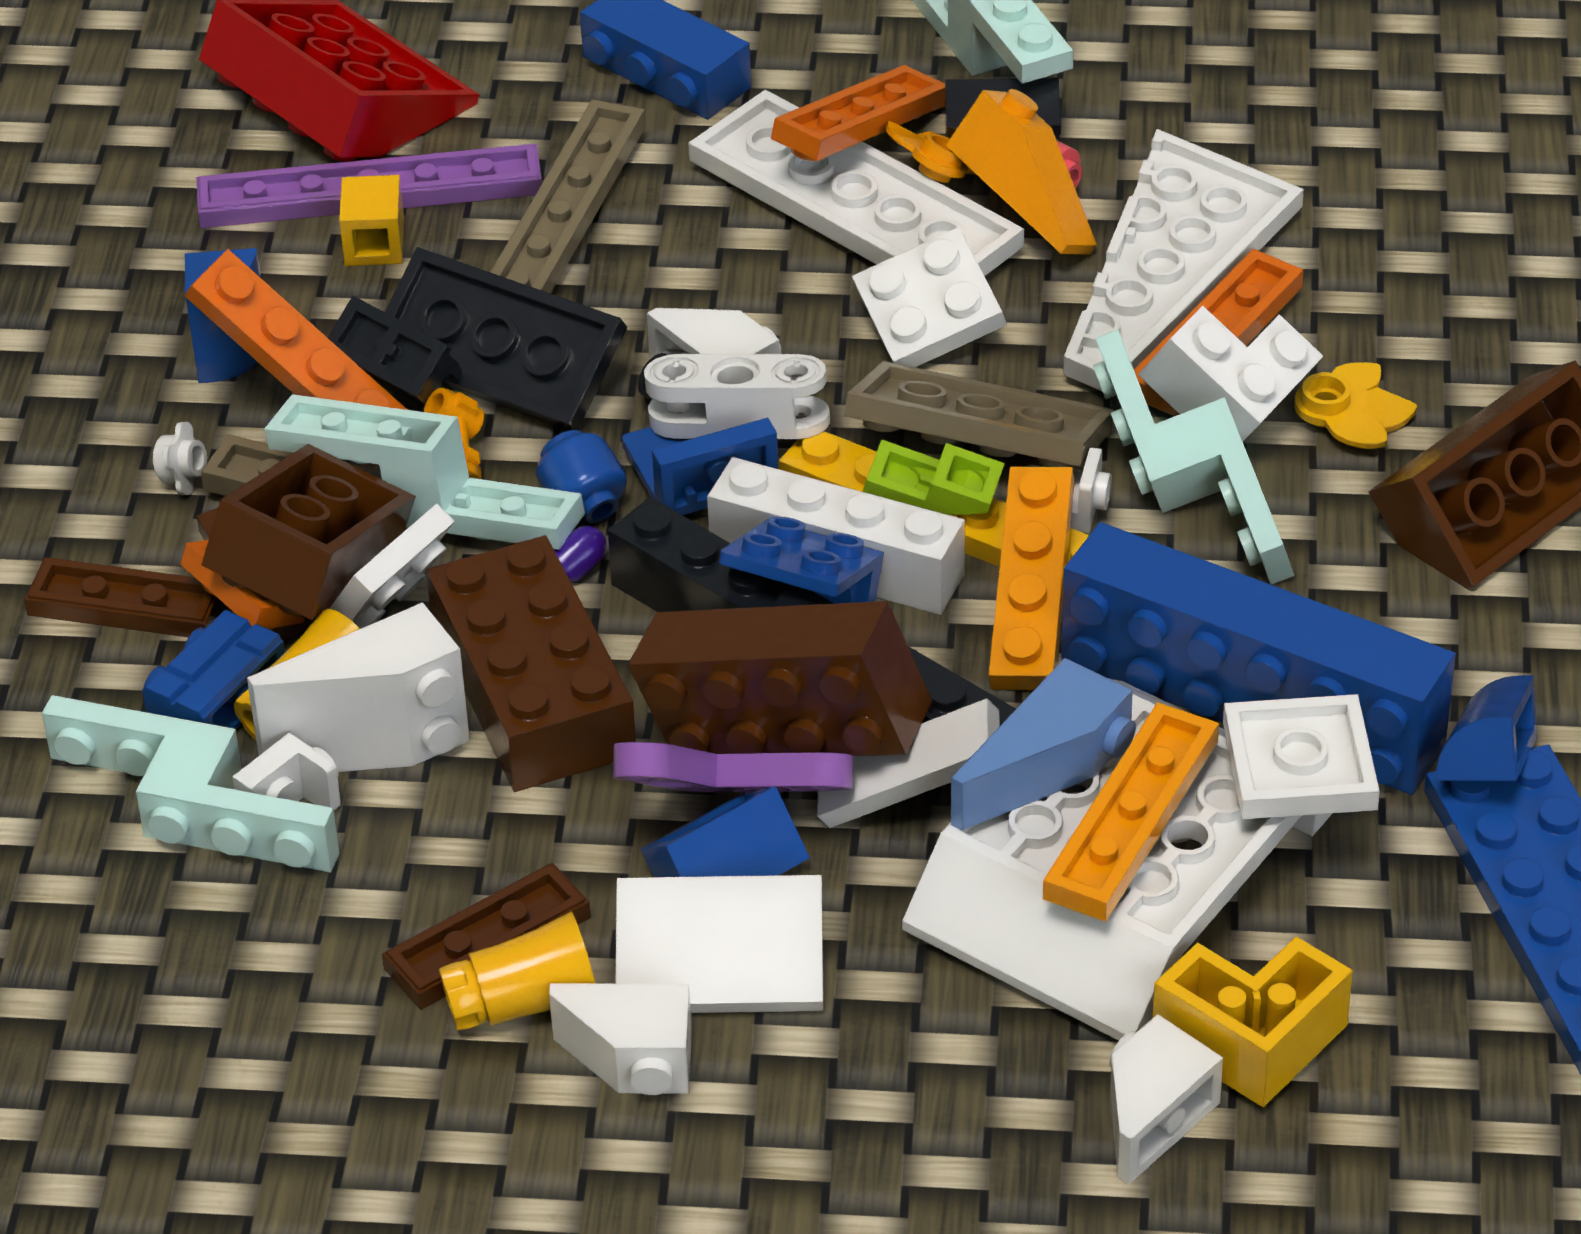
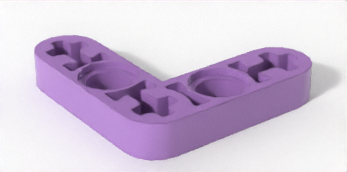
M615 743L613 746V779L683 792H746L751 789L776 786L778 792L848 791L853 789L854 756L839 753L714 754L662 743Z

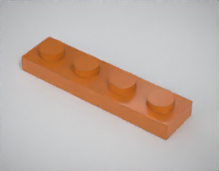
M902 65L776 117L774 119L771 139L791 148V152L798 158L808 161H820L827 156L885 133L888 121L902 125L944 107L945 83L907 65Z
M229 249L190 286L184 295L294 395L407 410Z
M1252 249L1134 369L1147 405L1172 416L1180 415L1138 374L1202 306L1247 346L1302 289L1304 269Z

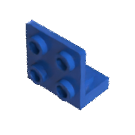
M768 417L693 439L663 437L656 434L650 427L622 436L623 449L650 497L681 515L708 508L707 496L732 457L778 469L777 432Z
M782 516L767 519L723 548L720 552L719 564L814 591L835 604L876 602L884 556L882 551L865 547L864 541L854 535L832 533L826 536L805 530L806 525L797 519Z

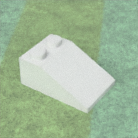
M423 602L247 677L258 755H261L286 734L291 733L310 747L323 749L335 762L338 772L414 766L470 741L460 648Z

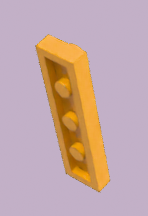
M1010 467L989 666L991 690H1035L1058 665L1063 612V576L1068 558L1074 493L1072 467Z
M1159 702L1156 703L1044 878L1043 900L1107 922L1218 743V722Z

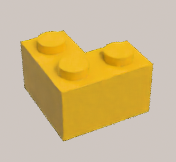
M1296 936L1255 976H1252L1197 942L1154 982L1153 1018L1159 1014L1223 1057L1222 1082L1261 1107H1264L1348 1026L1353 970Z

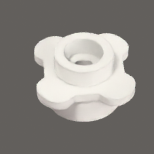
M179 422L175 427V435H162L156 441L153 451V465L155 473L161 482L165 484L175 483L178 494L190 495L193 492L196 477L201 476V471L207 464V452L204 444L193 437L192 425L189 422Z

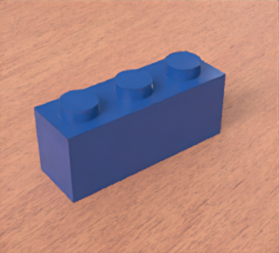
M596 0L580 12L582 53L584 58L707 120L751 88L750 43L663 0Z

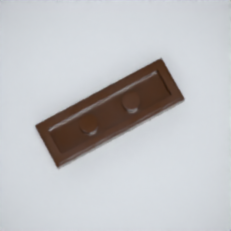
M44 557L24 599L28 616L189 637L194 630L200 627L206 629L218 617L223 602L215 595L207 592L195 577Z
M550 863L383 952V967L413 1003L422 1010L446 997L439 968L454 962L469 960V953L492 947L526 934L571 911L579 925L591 918L590 902L553 863Z

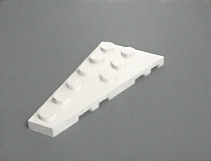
M1156 129L1149 157L1143 161L1140 168L1138 184L1134 194L1129 196L1107 249L1103 270L1101 273L1098 272L1094 281L1092 297L1088 307L1082 311L1065 352L1063 374L1102 391L1093 365L1104 360L1095 338L1117 329L1132 367L1135 369L1252 249L1259 251L1303 207L1304 189Z

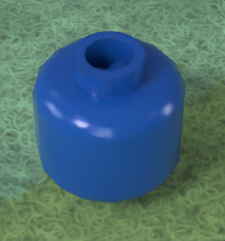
M570 430L555 436L543 447L540 454L541 459L535 472L540 488L581 493L585 512L581 520L586 519L588 523L601 522L617 510L618 500L623 495L627 485V478L621 464L601 436L595 433Z

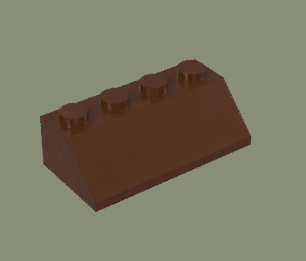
M1576 360L1530 375L1368 491L1400 547L1467 589L1477 585L1581 507V369Z

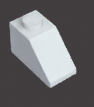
M655 308L647 313L649 359L659 353H666L668 355L781 354V346L776 335L769 328L759 325L740 310Z
M550 983L549 998L553 1040L618 1093H642L646 1095H659L663 1093L689 1094L692 1039L689 984Z
M1159 1014L1136 1033L1131 1031L1125 1034L1115 1045L1109 1059L1111 1066L1110 1105L1117 1176L1128 1185L1220 1104L1223 1057Z

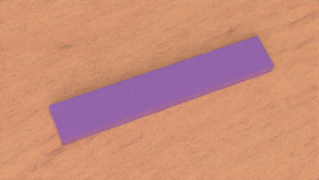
M537 144L196 177L200 228L340 215L342 177L400 175L403 208L535 196L542 185Z

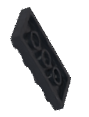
M416 247L385 310L387 314L452 348L449 355L461 365L462 377L455 379L447 375L442 381V385L569 431L579 430L628 328L619 317Z

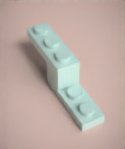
M912 0L972 76L1008 66L1023 84L1073 69V49L1032 0Z
M1117 329L1095 338L1104 361L1093 365L1105 399L1116 395L1122 408L1111 412L1123 446L1135 443L1140 454L1139 457L1129 460L1141 494L1144 495L1154 491L1161 511L1165 513L1221 491L1230 516L1243 513L1248 527L1237 531L1250 566L1262 562L1271 585L1293 577L1294 573L1283 542L1225 397L1154 424L1119 330Z
M292 394L264 428L268 448L272 450L294 453L305 445L310 444L339 459L350 460L357 464H379L382 480L416 496L406 526L407 528L437 503L455 521L446 533L475 537L479 540H497L510 543H518L546 535L553 549L560 550L585 514L581 493L469 478L457 416Z
M51 695L42 712L51 759L66 761L75 765H87L125 772L134 776H143L136 790L144 837L170 844L178 843L220 851L228 855H241L283 863L291 867H304L331 873L340 854L334 808L235 790L232 776L242 769L236 729Z

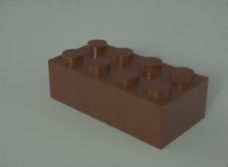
M546 535L426 569L430 612L460 648L465 693L513 792L612 764L613 746L615 743L636 742L633 700Z
M888 601L656 612L628 663V667L666 743L714 754L839 753L852 756L907 755L932 703L930 694Z

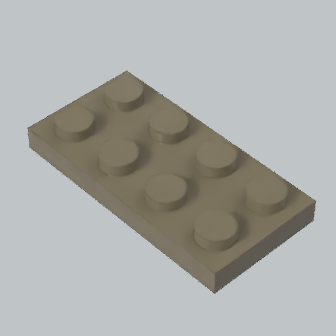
M882 361L847 393L844 416L863 420V426L874 431L893 432L901 428L920 432L922 439L935 444H953L957 441L980 445V451L991 456L1011 457L1018 453L1039 458L1038 462L1045 467L1074 468L1075 466L1081 467L1086 461L1090 447L1097 448L1111 433L1113 421L1111 412L1114 409Z

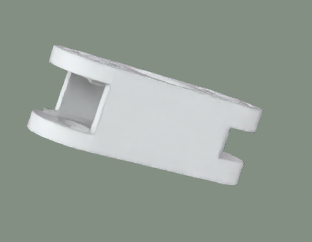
M671 354L656 358L644 370L646 393L653 398L648 405L650 428L656 434L663 437L693 439L768 417L777 432V439H804L819 435L830 424L829 405L820 398L810 396L823 389L827 382L825 364L820 359L811 355ZM799 413H804V416H807L805 418L796 419V416H798Z

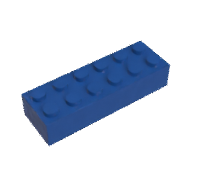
M1102 522L1098 523L1064 567L1061 661L1066 658L1106 678L1123 681L1159 699L1222 723L1224 703L1358 694L1377 782L1410 795H1414L1425 778L1426 773L1429 772L1446 744L1456 652Z

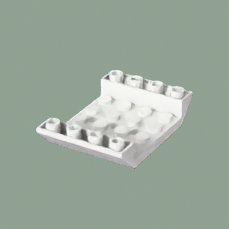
M1110 679L1133 690L1132 720L1136 724L1134 737L1157 702L1180 709L1123 681ZM1219 727L1218 743L1107 922L1043 900V880L1122 756L1119 758L1113 756L1094 778L1079 783L1087 788L1084 792L1068 794L1059 791L963 831L952 826L950 822L940 833L902 920V930L1117 1040H1120L1128 1032L1134 1031L1136 1033L1153 1018L1154 982L1177 962L1288 831L1293 827L1313 837L1332 815V813L1241 819L1226 735L1223 728ZM1193 839L1200 842L1202 846L1193 850H1183L1173 846L1171 843H1182Z

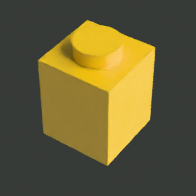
M400 175L342 177L339 223L345 266L403 264L404 211Z

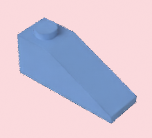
M1064 658L951 777V825L963 831L1094 778L1113 756L1116 758L1121 757L1134 738L1136 724L1132 720L1133 690Z

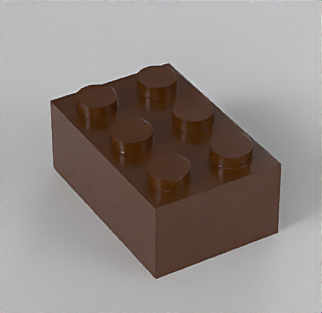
M307 444L220 500L201 565L222 575L223 580L233 587L235 585L248 588L278 603L279 608L289 615L306 617L312 620L324 609L331 607L351 578L405 531L416 496Z

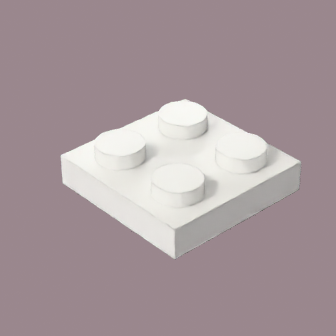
M960 227L852 276L857 291L892 363L917 367L1007 325L1003 312Z
M436 503L351 578L329 609L342 613L360 629L377 622L385 613L383 608L394 598L399 602L402 601L426 577L424 574L426 569L431 567L446 551L447 548L440 540L455 521Z
M1358 694L1224 703L1223 725L1241 819L1378 810L1380 791Z

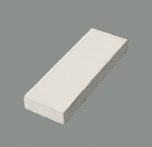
M986 698L922 723L907 755L854 756L853 789L848 791H818L817 817L829 828L950 783L951 777L1000 727L999 710Z

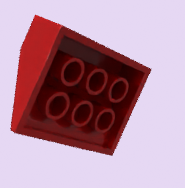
M216 0L199 57L201 62L218 73L217 78L219 81L228 86L242 89L253 97L252 103L255 106L278 114L288 121L287 126L291 131L305 137H311L324 146L323 152L327 156L342 162L355 161L356 157H381L477 105L480 96L479 93L339 0Z

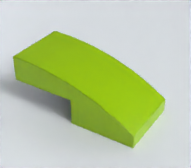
M881 439L862 492L947 515L988 513L1005 463L948 443L945 444L939 460Z

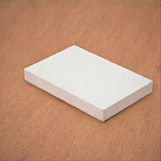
M822 875L617 878L616 984H689L691 1013L823 1011Z

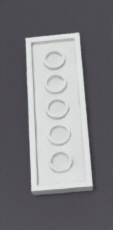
M766 89L688 143L689 161L875 264L886 261L957 227H960L984 276L1024 247V228L864 142L827 156L820 161H808L796 157L791 152V148L772 140L771 134L776 117L799 107Z

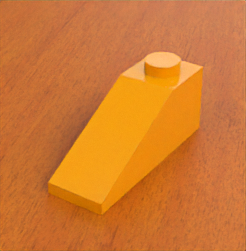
M1010 89L1008 92L983 90L946 146L1060 254L1091 255L1097 247L1095 238L1054 132L1036 114L1038 110L1037 104L1027 95L1015 89Z

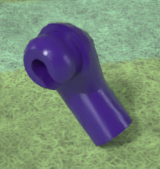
M582 526L570 533L560 550L554 549L571 582L579 581L606 555V538L595 527Z

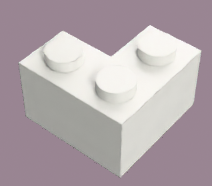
M1202 306L1168 340L1138 375L1179 414L1225 397L1243 442L1319 362L1323 355L1280 315L1246 347L1215 316Z

